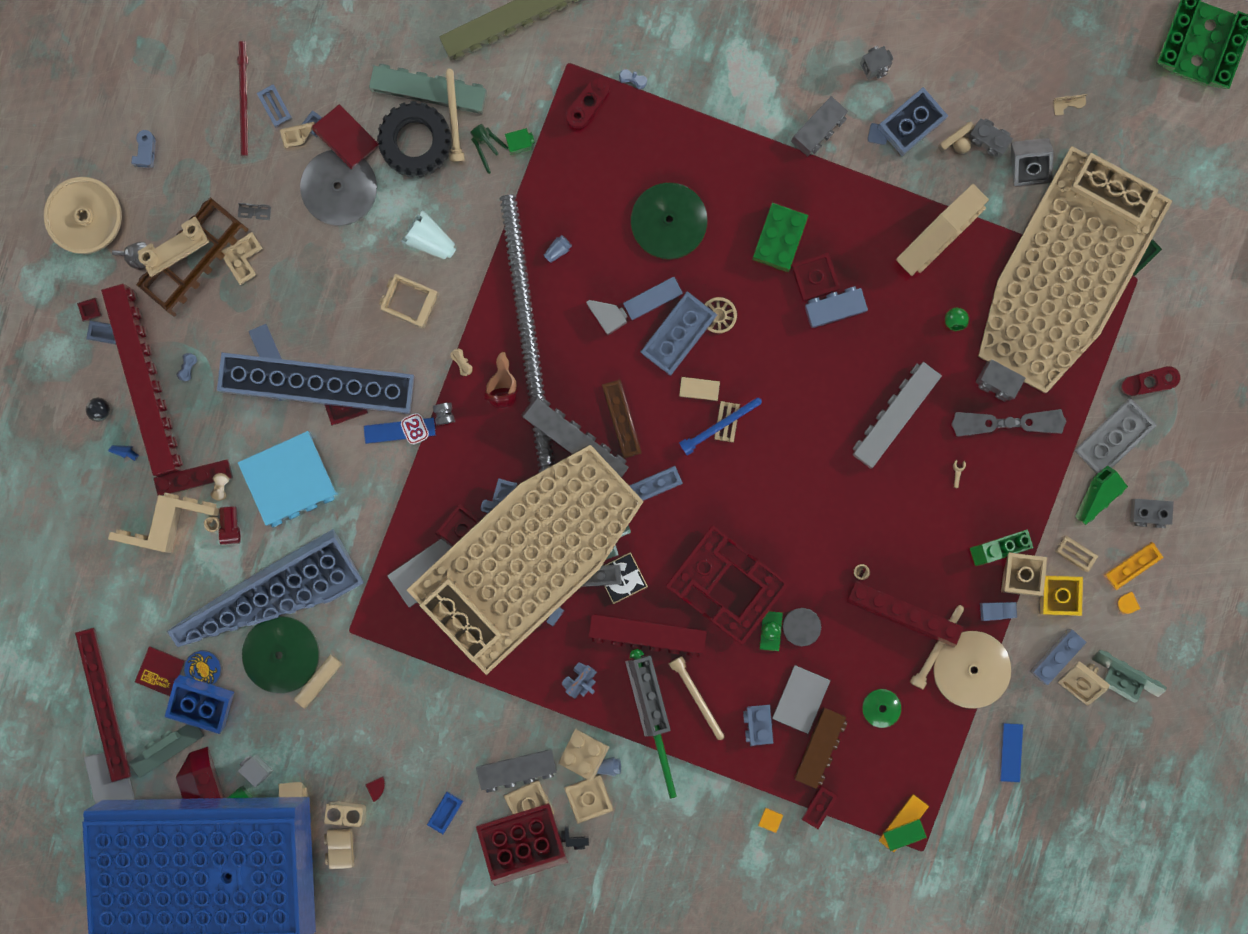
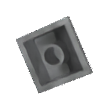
M1049 138L1011 142V165L1014 186L1051 183L1054 151Z

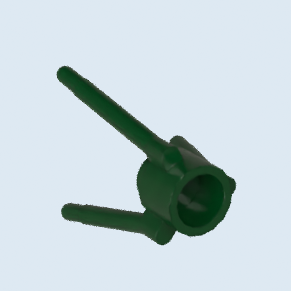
M480 124L470 132L473 136L471 140L476 146L487 173L490 174V168L479 142L480 144L486 143L495 155L499 153L489 141L490 137L506 150L508 146L494 135L488 127L485 128L483 124Z

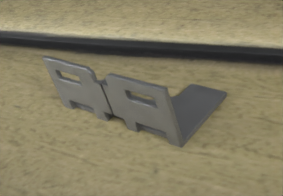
M238 203V217L252 218V216H256V219L270 220V205Z

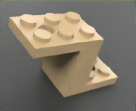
M164 493V496L158 495L149 536L136 533L135 536H131L130 531L116 529V532H110L108 540L172 553L182 509L213 516H219L220 509L216 508L217 504L202 501V504H197V499L183 497V500H180L179 495Z

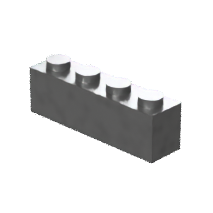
M552 749L476 767L481 790L486 789V793L498 790V786L505 785V788L516 786V782L523 781L524 784L535 781L536 777L542 776L543 779L554 777L553 773H557Z

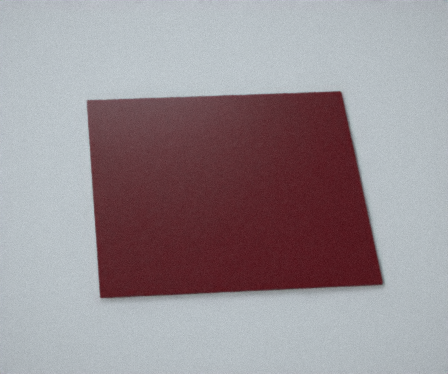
M568 63L516 194L517 198L515 199L517 201L516 207H518L517 213H519L518 219H520L518 224L521 225L519 231L522 232L520 237L523 239L521 240L523 243L522 248L524 249L523 254H525L523 259L526 261L524 266L527 267L525 272L528 273L526 278L529 280L527 281V284H529L528 290H530L528 294L531 296L529 300L532 302L530 307L533 308L531 313L534 315L532 319H534L533 325H535L534 331H536L535 337H537L535 342L538 343L536 349L539 350L537 355L540 356L538 358V361H540L539 367H541L540 373H542L540 377L543 379L541 383L544 385L542 390L545 391L543 396L550 403L549 407L552 410H560L566 415L564 417L565 420L569 423L573 420L581 426L579 429L584 434L589 432L596 438L595 442L597 444H605L611 449L610 453L614 457L618 454L623 458L602 387L603 384L621 380L641 449V454L624 458L627 461L625 465L629 468L621 478L630 486L671 467H676L683 484L644 500L628 524L631 533L621 536L615 544L619 555L606 559L602 565L604 566L631 552L648 587L613 604L604 585L580 587L560 606L564 612L554 626L546 622L549 619L548 617L486 675L419 606L418 602L408 607L388 577L390 573L441 539L435 533L458 504L482 520L488 514L481 510L483 500L493 501L498 478L517 483L518 486L520 483L538 474L539 470H541L538 467L540 463L537 461L539 456L536 455L538 449L535 448L537 443H535L534 425L521 416L531 402L528 400L530 399V396H528L529 390H527L528 384H526L528 379L525 378L527 372H524L526 366L523 365L525 360H523L524 354H522L523 348H521L522 343L520 342L522 338L519 336L521 331L518 330L520 325L517 323L519 319H517L518 313H516L517 307H515L516 301H514L516 296L513 295L515 289H512L514 283L511 282L513 278L511 277L512 272H510V260H508L510 255L507 253L509 248L506 247L508 242L505 240L507 236H505L506 230L503 228L457 348L463 350L464 358H467V363L473 367L472 373L468 376H462L458 364L453 360L436 405L452 403L451 414L454 416L455 422L436 425V413L433 411L431 418H434L436 436H428L427 439L421 441L350 625L349 632L657 750L653 736L644 735L625 661L633 659L629 658L632 650L638 648L630 647V643H623V646L612 645L610 640H604V643L592 642V638H589L592 614L707 631L704 654H699V657L687 656L688 652L680 651V654L668 653L669 649L661 648V652L649 650L650 646L644 645L640 649L644 653L642 656H651L671 730L661 734L666 754L806 808L809 807L822 786L838 796L827 816L882 836L883 832H885L910 797L915 795L929 806L920 818L927 838L906 846L918 851H924L978 708H965L949 701L937 687L933 672L934 664L926 676L927 684L923 690L910 683L913 675L916 676L917 673H920L937 640L850 604L848 599L857 581L946 620H950L956 607L961 605L964 611L956 624L964 627L962 632H983L991 635L1002 644L1011 618L981 621L980 603L1016 602L1017 604L1020 594L1001 592L1007 557L975 566L970 548L1028 530L1033 548L1017 554L1035 556L1138 279L1134 276L1131 277L1101 334L1047 393H1043L1023 382L1016 397L1004 402L995 397L996 393L992 391L986 392L978 387L979 384L976 383V380L987 362L979 358L978 354L997 280L1022 236L1021 233L977 217L921 273L917 271L911 276L896 259L949 206L810 154L807 157L797 148L644 90H639L636 87L621 83L578 65ZM599 77L605 78L609 83L610 92L593 118L582 129L571 127L566 120L568 108L590 82ZM592 98L584 100V104L587 106H592L595 102ZM576 113V114L574 115V118H575V119H580V118H581V114H580V113ZM661 183H678L690 188L700 197L707 212V229L702 242L690 254L673 260L660 259L644 251L635 240L631 228V214L637 199L647 189ZM772 203L808 215L792 264L829 252L841 289L815 298H819V300L827 299L826 295L837 292L840 295L845 293V289L856 286V289H862L868 308L867 312L811 329L805 310V305L809 304V300L803 301L792 264L789 272L752 260ZM670 216L666 217V222L671 223L673 221V218H670ZM563 235L572 247L569 249V252L550 263L544 254L556 237L559 238ZM675 277L683 294L632 321L623 303ZM687 291L704 305L707 301L716 297L725 298L732 302L737 311V319L734 326L725 333H713L707 329L671 376L641 353V350ZM592 300L616 305L618 309L622 307L628 316L626 318L627 323L610 335H607L586 302ZM719 301L720 308H722L726 302ZM712 302V306L717 308V302ZM728 304L724 310H725V311H728V310H731L732 308H731V306ZM956 307L964 309L969 316L967 327L959 331L950 330L945 324L946 313ZM733 312L727 314L728 317L734 318ZM725 319L726 323L730 326L733 321ZM722 322V323H721V330H724V329H726L727 327H726V326L723 324V322ZM718 323L712 329L718 330ZM502 352H505L509 360V373L515 378L516 387L518 388L515 401L506 408L495 407L484 398L487 383L498 371L496 361ZM923 362L942 375L874 467L870 469L853 456L855 452L853 447L859 440L863 441L865 439V431L870 425L874 426L877 423L876 417L882 409L884 411L887 410L890 406L887 402L893 394L896 396L901 391L899 386L905 379L909 380L913 374L910 372L916 364L920 365ZM682 377L720 381L718 401L680 397ZM756 398L762 400L759 406L737 419L734 442L715 440V434L696 445V448L693 449L694 452L686 455L679 444L684 439H693L717 423L721 401L740 404V409ZM724 406L722 420L726 418L727 406ZM731 408L732 414L735 412V408ZM1061 409L1066 419L1062 433L1026 431L1020 424V427H999L992 432L956 436L955 430L951 425L956 412L993 415L996 419L1012 417L1020 418L1021 420L1025 414ZM1027 419L1025 422L1026 425L1031 426L1032 420ZM986 420L985 425L991 427L992 422ZM733 422L728 426V438L731 436ZM724 428L720 430L719 436L723 437ZM553 439L550 441V444H552L551 450H553L552 456H554L552 460L555 464L572 455ZM956 460L958 468H962L963 461L966 463V467L960 475L958 488L954 487L956 471L953 469V464ZM712 525L789 583L788 587L769 610L771 612L783 613L779 651L760 649L762 621L742 645L666 587ZM731 564L708 595L739 618L762 587ZM864 564L869 568L870 575L867 579L859 580L855 577L854 569L857 565ZM863 568L862 573L860 574L861 578L866 571L865 568ZM794 609H810L820 619L822 627L820 635L810 645H794L784 635V619ZM680 656L684 658L687 673L724 734L722 740L716 738L680 674L670 667L669 663ZM580 662L590 666L597 672L592 678L596 682L591 687L595 692L592 694L588 691L584 697L579 693L574 699L566 693L567 690L562 685V682L568 676L574 681L579 675L573 669ZM794 665L830 680L808 734L772 719ZM973 666L970 671L974 674V672H977V669ZM874 690H889L900 700L901 714L898 720L889 727H875L864 717L863 702L867 695ZM770 705L773 744L750 746V742H746L745 731L749 729L748 723H744L743 711H747L748 706ZM881 705L879 711L885 712L886 706ZM824 707L845 716L847 726L844 732L840 731L839 745L836 750H832L830 755L833 757L829 768L825 767L823 772L825 779L822 785H818L816 789L795 780L794 777Z

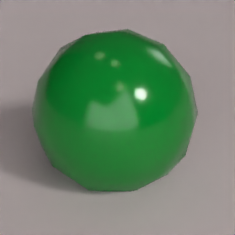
M952 308L945 315V324L950 330H963L969 323V316L962 308Z

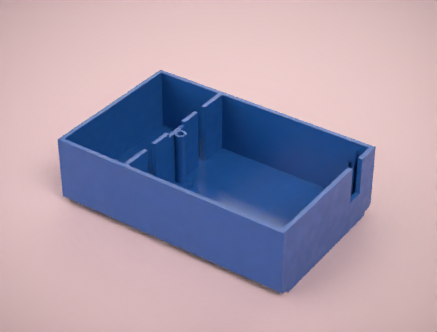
M310 797L102 800L84 811V821L82 824L88 934H314L316 932Z

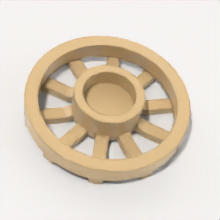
M716 297L705 303L706 306H709L717 314L711 326L707 328L709 331L725 333L734 326L737 319V311L732 302L725 298ZM716 301L717 308H714L711 303ZM719 301L726 302L722 308H720ZM729 304L732 309L725 311L724 309ZM733 312L734 318L728 317L727 314ZM725 319L733 321L730 326L726 323ZM722 322H723V324L727 327V328L724 329V330H721V323H722ZM716 323H718V330L712 329Z

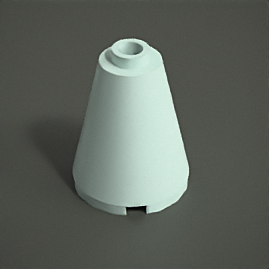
M422 210L406 231L408 234L405 237L403 236L401 240L405 245L444 260L446 257L451 258L456 250L454 248L455 243Z

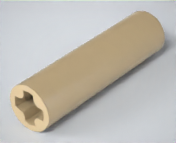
M330 654L296 695L294 701L306 709L342 663Z

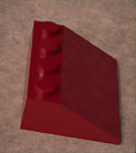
M550 803L476 826L490 879L494 886L568 863Z

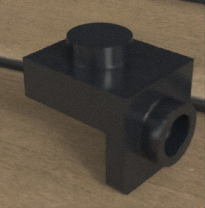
M565 826V831H561L562 842H566V847H574V850L585 849V846H589V836L570 837L569 826Z

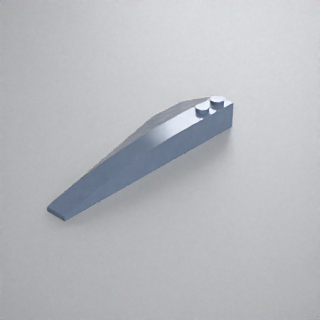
M334 529L220 595L169 629L167 633L177 647L201 641L202 638L217 636L222 632L229 630L231 632L238 630L239 627L251 626L278 618L286 613L291 614L295 613L296 610L312 608L323 602L324 604L331 602L363 584L364 581Z

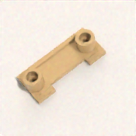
M196 217L181 225L183 232L157 248L151 243L137 251L139 261L145 266L150 277L209 243Z

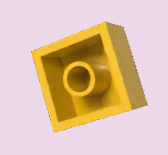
M1045 576L1044 593L1040 597V614L1082 616L1083 577Z

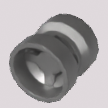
M452 403L433 406V411L436 413V425L455 422L454 416L451 414Z

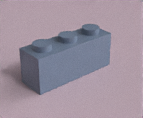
M856 286L845 289V293L840 295L837 292L826 295L827 299H811L808 301L809 304L805 305L811 329L858 315L868 310L862 289H856Z
M1068 629L1030 672L1043 684L1049 685L1087 642L1074 630Z

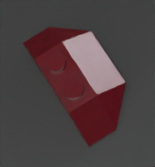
M209 747L189 752L176 776L182 799L225 798Z

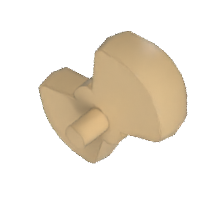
M453 350L451 352V359L458 364L460 374L462 376L470 375L473 367L467 363L468 359L464 358L463 350Z
M218 473L213 477L215 485L210 495L213 499L220 501L227 496L224 491V485L229 482V477L223 473Z

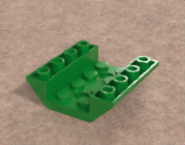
M1180 0L1157 63L1173 74L1202 85L1230 89L1248 41V14L1240 11L1234 14L1201 2V0ZM1206 21L1213 22V30L1209 31L1205 28ZM1193 56L1201 59L1199 66L1192 64L1191 59Z

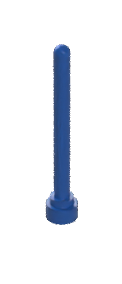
M760 398L752 400L693 439H684L679 444L686 455L694 452L693 449L696 448V445L759 406L762 400Z

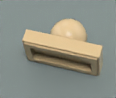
M968 122L940 143L938 148L941 152H944L953 145L957 153H967L971 148V141L965 135L972 131L975 126L972 122Z

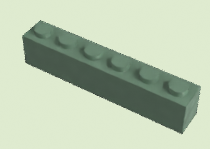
M374 65L369 85L370 91L449 107L447 80L445 77L436 75L435 78L427 77L428 74L423 72L413 74L404 68L394 70L390 69L389 65ZM454 79L457 109L483 114L487 90L483 88L484 86L472 83V86L466 85L464 81Z

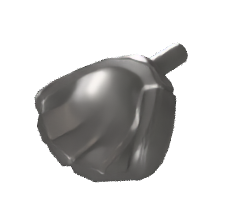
M136 242L125 247V251L112 250V255L124 256V260L130 267L144 270L145 266L139 261L137 251L147 245L145 242Z

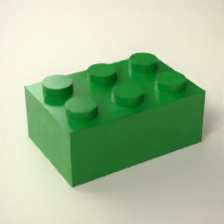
M772 203L752 260L789 272L808 215Z

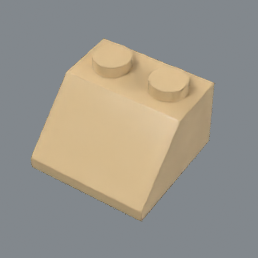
M1008 553L1003 572L1001 592L1037 597L1043 596L1047 557Z

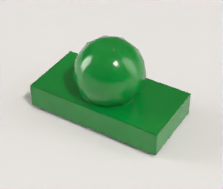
M769 611L762 619L760 649L779 651L782 612Z

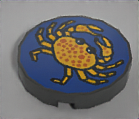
M200 650L188 656L184 663L183 671L185 677L214 685L219 681L223 667L221 660L216 654L207 650Z

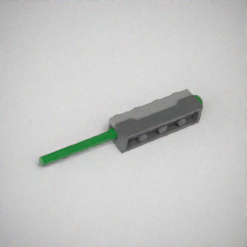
M634 649L629 655V658L633 659L625 661L644 735L653 736L669 798L672 799L677 797L661 736L662 733L671 731L652 658L651 656H642L644 653L640 649Z

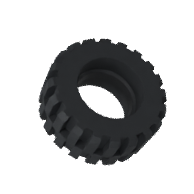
M410 101V104H405V102L399 104L400 107L396 109L393 107L388 115L385 114L383 117V123L379 125V135H377L380 153L387 164L396 170L397 173L405 174L407 177H424V174H432L436 168L440 169L444 160H447L452 146L451 132L443 115L433 106L430 107L423 102L418 104L416 101ZM409 123H422L432 133L433 141L430 149L425 154L417 157L403 154L397 145L399 131Z

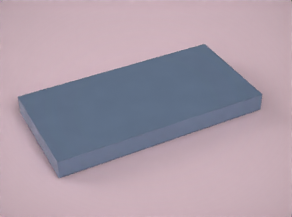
M687 291L641 350V353L671 376L717 317V314Z

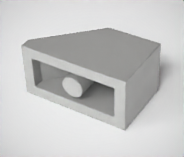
M592 300L586 302L607 335H610L627 323L626 318L628 316L622 307L618 309L616 305Z

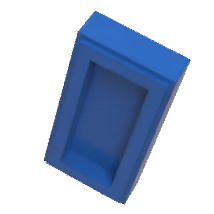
M447 791L427 825L443 835L463 801Z

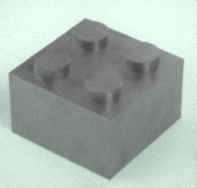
M991 359L986 362L976 383L979 384L978 387L983 391H992L996 393L995 397L1005 402L1016 397L1026 378Z

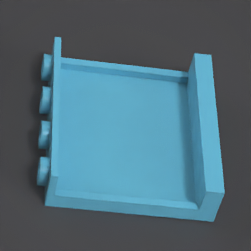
M309 431L238 462L266 526L276 527L282 524L281 520L287 517L289 520L300 516L299 512L305 509L307 512L318 508L316 504L321 502L327 504L335 500L334 496L338 495Z

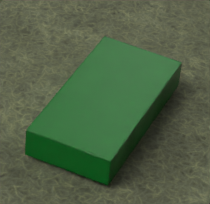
M920 819L883 832L890 851L927 838Z

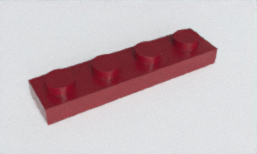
M227 459L154 477L153 479L157 496H163L164 493L171 494L214 483V475L218 473L225 474L229 479H232L233 475L229 460Z

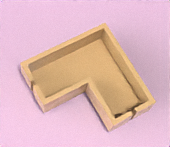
M972 184L896 260L911 276L917 271L921 273L986 209L984 205L989 199Z

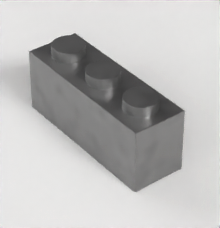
M830 96L793 136L791 142L807 157L811 152L815 154L822 147L820 143L823 139L827 141L834 134L833 129L835 126L840 127L846 121L845 115L848 111Z

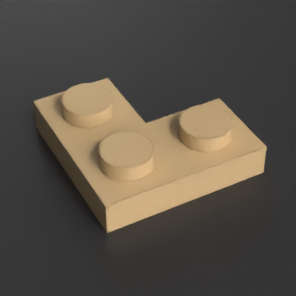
M253 232L238 240L235 245H230L221 251L225 254L223 259L240 285L257 276L247 260L263 249Z

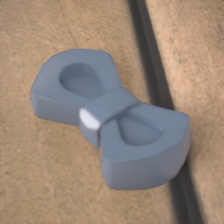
M625 69L619 74L621 83H634L639 90L647 85V78L645 76H637V72L632 74L629 70Z
M186 353L182 356L184 364L181 365L182 369L176 374L181 381L185 382L191 379L192 366L197 362L196 356L192 353Z

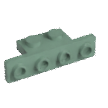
M1099 650L1092 658L1095 662L1108 668L1103 680L1110 684L1109 689L1134 703L1139 700L1143 689L1157 697H1160L1167 689L1160 681L1153 680L1146 676L1144 672L1132 668L1125 661L1118 660L1107 651Z
M189 724L173 733L169 730L160 736L162 740L157 743L152 741L144 747L146 750L129 763L137 776L141 778L202 738L204 734L200 728Z

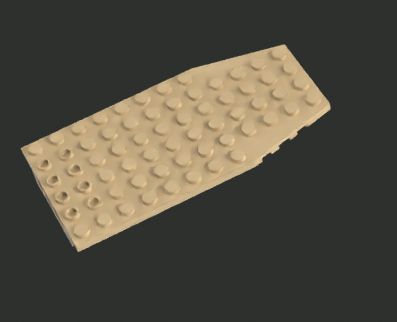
M1071 146L997 280L978 357L987 362L992 359L1024 376L1026 378L1024 380L1025 383L1043 393H1047L1101 334L1169 209L1172 200L1157 193L1159 189L1095 154L1090 153L1087 155Z
M589 445L520 483L418 578L407 591L468 658L487 675L601 568L642 505L643 500L603 457Z

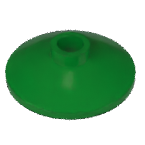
M877 689L869 693L865 698L863 714L871 725L879 728L889 727L898 720L901 714V703L893 692L886 689ZM881 705L886 706L885 712L879 711Z

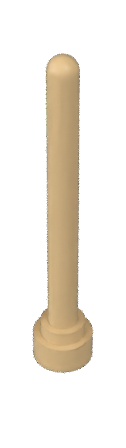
M449 68L446 70L452 139L449 161L454 162L463 161L465 157L459 143L454 72Z
M959 605L956 607L949 621L957 623L964 611L963 606ZM937 641L920 673H917L916 676L913 675L910 681L911 684L922 690L927 684L926 676L944 643Z
M680 656L669 663L670 667L680 674L716 738L722 740L724 734L687 673L684 658Z

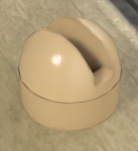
M216 516L208 517L204 522L205 529L209 532L218 530L220 528L219 518ZM215 520L216 523L211 527L210 524Z
M860 564L855 567L854 575L859 580H865L869 577L870 570L866 565ZM863 568H865L866 571L861 578L860 574L862 573Z

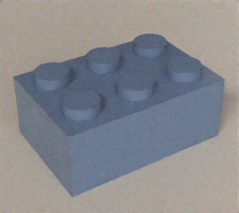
M923 87L882 121L878 129L899 154L904 156L943 123L948 115Z

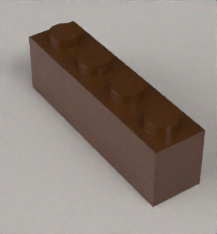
M823 707L795 774V780L816 789L818 785H822L825 779L823 774L825 767L829 768L833 759L830 756L832 750H836L840 739H838L840 731L844 732L847 726L845 716Z

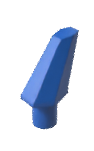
M112 445L108 450L123 458L128 456L134 461L139 456L132 450L133 446Z

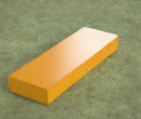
M1150 542L1104 575L1114 589L1118 590L1164 557L1155 544Z
M912 795L885 832L920 819L929 806L915 795ZM882 834L878 841L889 849L884 834Z

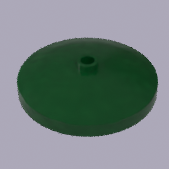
M661 183L650 187L637 199L631 214V228L635 240L648 254L660 259H678L693 252L702 242L707 229V212L700 197L690 188L678 183ZM670 216V218H673V221L671 223L666 222V217Z
M279 616L278 618L258 623L248 633L242 648V662L248 677L255 685L272 693H288L303 687L316 672L320 657L318 642L313 632L301 621L285 616ZM279 651L283 654L281 659H278L276 655Z

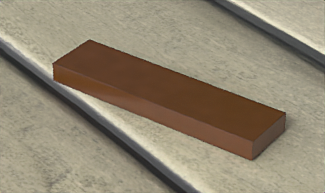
M621 380L603 384V391L623 459L641 454Z

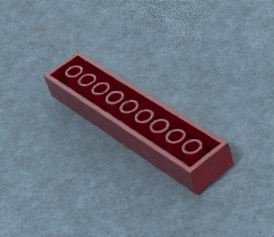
M125 284L102 289L101 292L152 474L159 477L182 471L183 461L181 455H177L176 452L178 443L176 437H172L170 430L173 429L171 419L166 416L167 404L165 399L162 400L160 394L163 392L162 386L155 377L157 368L150 359L152 350L145 341L147 332L145 327L141 326V311L139 308H136L134 302L137 300L134 289L131 290Z

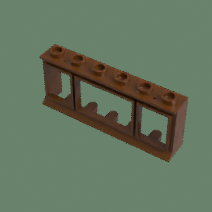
M211 197L201 205L200 210L190 219L196 217L200 225H202L212 212L218 209L233 223L219 239H216L202 227L207 239L214 245L184 281L169 268L163 270L165 274L179 285L164 303L148 289L161 272L153 277H150L148 272H146L139 278L136 284L174 317L177 314L172 308L178 301L182 304L186 303L188 298L184 294L190 287L197 289L200 286V283L196 280L203 272L207 275L212 272V268L209 265L216 257L219 260L224 258L225 254L221 251L228 242L231 245L236 244L237 239L233 236L239 229L242 228L245 232L249 230Z

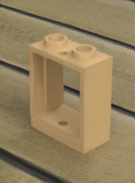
M395 274L394 278L390 277L387 283V288H389L387 294H383L380 299L381 311L424 329L439 293ZM399 282L428 294L417 320L388 308Z

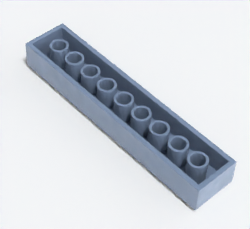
M221 352L217 391L221 393L410 414L415 376L404 373Z

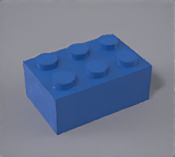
M179 675L173 683L165 717L220 734L226 725L235 692Z

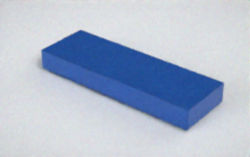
M1003 723L1000 781L1020 782L1023 724Z

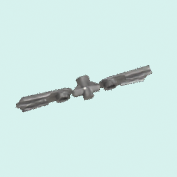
M1061 409L1025 414L1021 420L1020 418L1012 417L996 419L993 415L956 412L951 425L955 430L956 436L992 432L999 427H1020V424L1026 431L1062 433L1066 419ZM1027 419L1032 420L1031 426L1026 425L1025 422ZM986 420L992 422L991 427L985 425Z

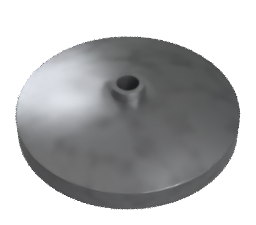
M328 150L317 155L306 166L300 183L301 197L308 211L316 219L329 225L345 226L359 221L370 211L377 195V181L371 166L365 159L351 169L333 150ZM337 183L341 184V187L339 189L334 188V186H336Z

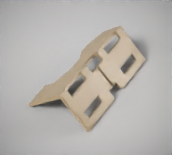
M1088 94L1055 98L1053 100L1055 116L1064 115L1063 110L1068 106H1074L1078 109L1086 105L1085 97Z

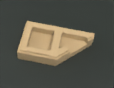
M315 122L280 129L284 148L304 144Z

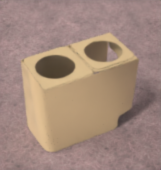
M340 801L326 804L324 824L360 828L365 824V805ZM331 808H337L341 813L340 819L336 822L330 821L327 817V812ZM350 810L359 812L360 819L357 823H349L347 821L346 815Z

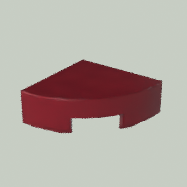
M384 776L366 784L373 802L378 800L384 792Z

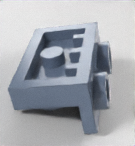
M770 705L748 706L747 711H743L744 723H748L749 729L745 731L746 742H750V746L773 744Z

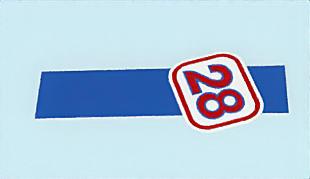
M414 413L405 417L400 422L364 426L365 444L407 439L410 444H417L427 439L428 436H436L434 418L423 419L420 414Z

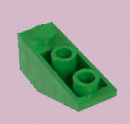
M1107 465L1093 478L1075 515L1077 520L1085 525L1093 521L1095 516L1106 509L1115 498L1122 495L1124 490L1128 488L1116 470Z
M1024 530L971 547L970 551L975 566L1005 558L1008 556V553L1017 554L1032 549L1033 544L1028 530Z

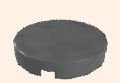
M806 608L792 610L787 614L783 622V631L787 640L798 646H807L815 642L822 628L817 614Z

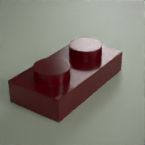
M821 786L801 819L819 829L838 796Z

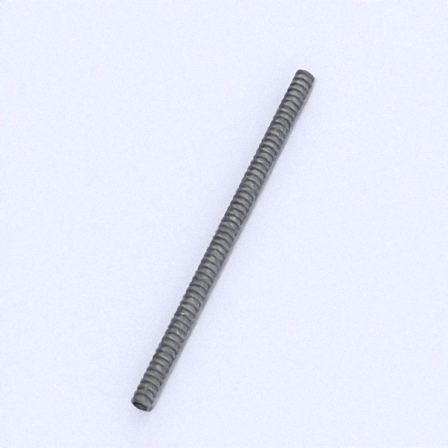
M514 194L501 196L499 199L502 201L500 206L503 207L501 212L504 213L502 218L505 220L503 221V224H505L504 230H506L505 236H507L505 240L508 242L506 247L509 248L507 253L510 255L508 260H510L509 266H511L510 272H512L511 277L513 278L511 282L514 283L512 289H515L513 295L516 296L514 301H516L515 307H517L516 313H518L517 319H519L517 323L520 325L518 330L521 331L519 336L522 338L520 342L522 343L521 348H523V360H525L523 365L526 366L524 372H527L525 378L528 379L526 381V384H528L527 390H529L528 396H530L528 400L532 402L535 397L538 399L541 397L546 398L543 396L545 391L542 390L544 385H542L543 379L540 377L542 376V373H540L541 367H539L540 361H538L540 356L537 355L539 350L536 349L538 343L535 342L537 337H535L536 331H534L535 325H533L534 319H532L534 315L531 313L533 308L530 307L532 302H530L531 296L528 294L530 293V290H528L529 284H527L529 280L526 278L528 273L525 272L527 267L524 266L526 261L523 259L525 254H523L524 249L521 242L523 239L520 237L522 232L519 231L521 225L518 224L520 219H518L519 213H517L518 207H516L517 201H515L517 197ZM534 426L535 443H537L535 448L538 449L536 455L539 456L537 461L540 463L538 464V467L541 469L539 470L540 473L553 466L555 462L552 460L554 459V456H552L553 450H551L552 444H550L552 439Z

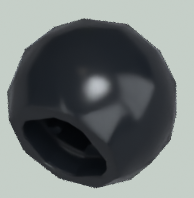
M99 397L91 399L86 405V415L92 421H103L110 412L108 402Z

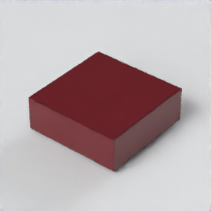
M97 298L77 303L83 322L102 316Z

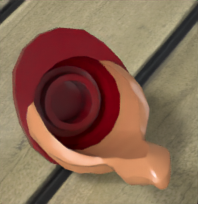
M502 352L496 361L498 371L487 383L484 398L495 407L506 408L515 401L518 388L516 387L515 378L509 373V360L505 352Z

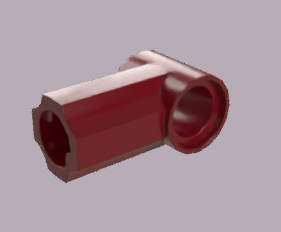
M220 507V545L240 544L241 534L238 527L237 507Z

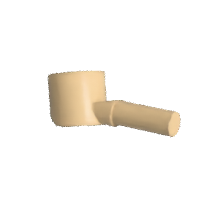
M956 460L953 464V469L956 471L954 487L958 488L960 475L965 469L966 463L963 461L962 468H958Z

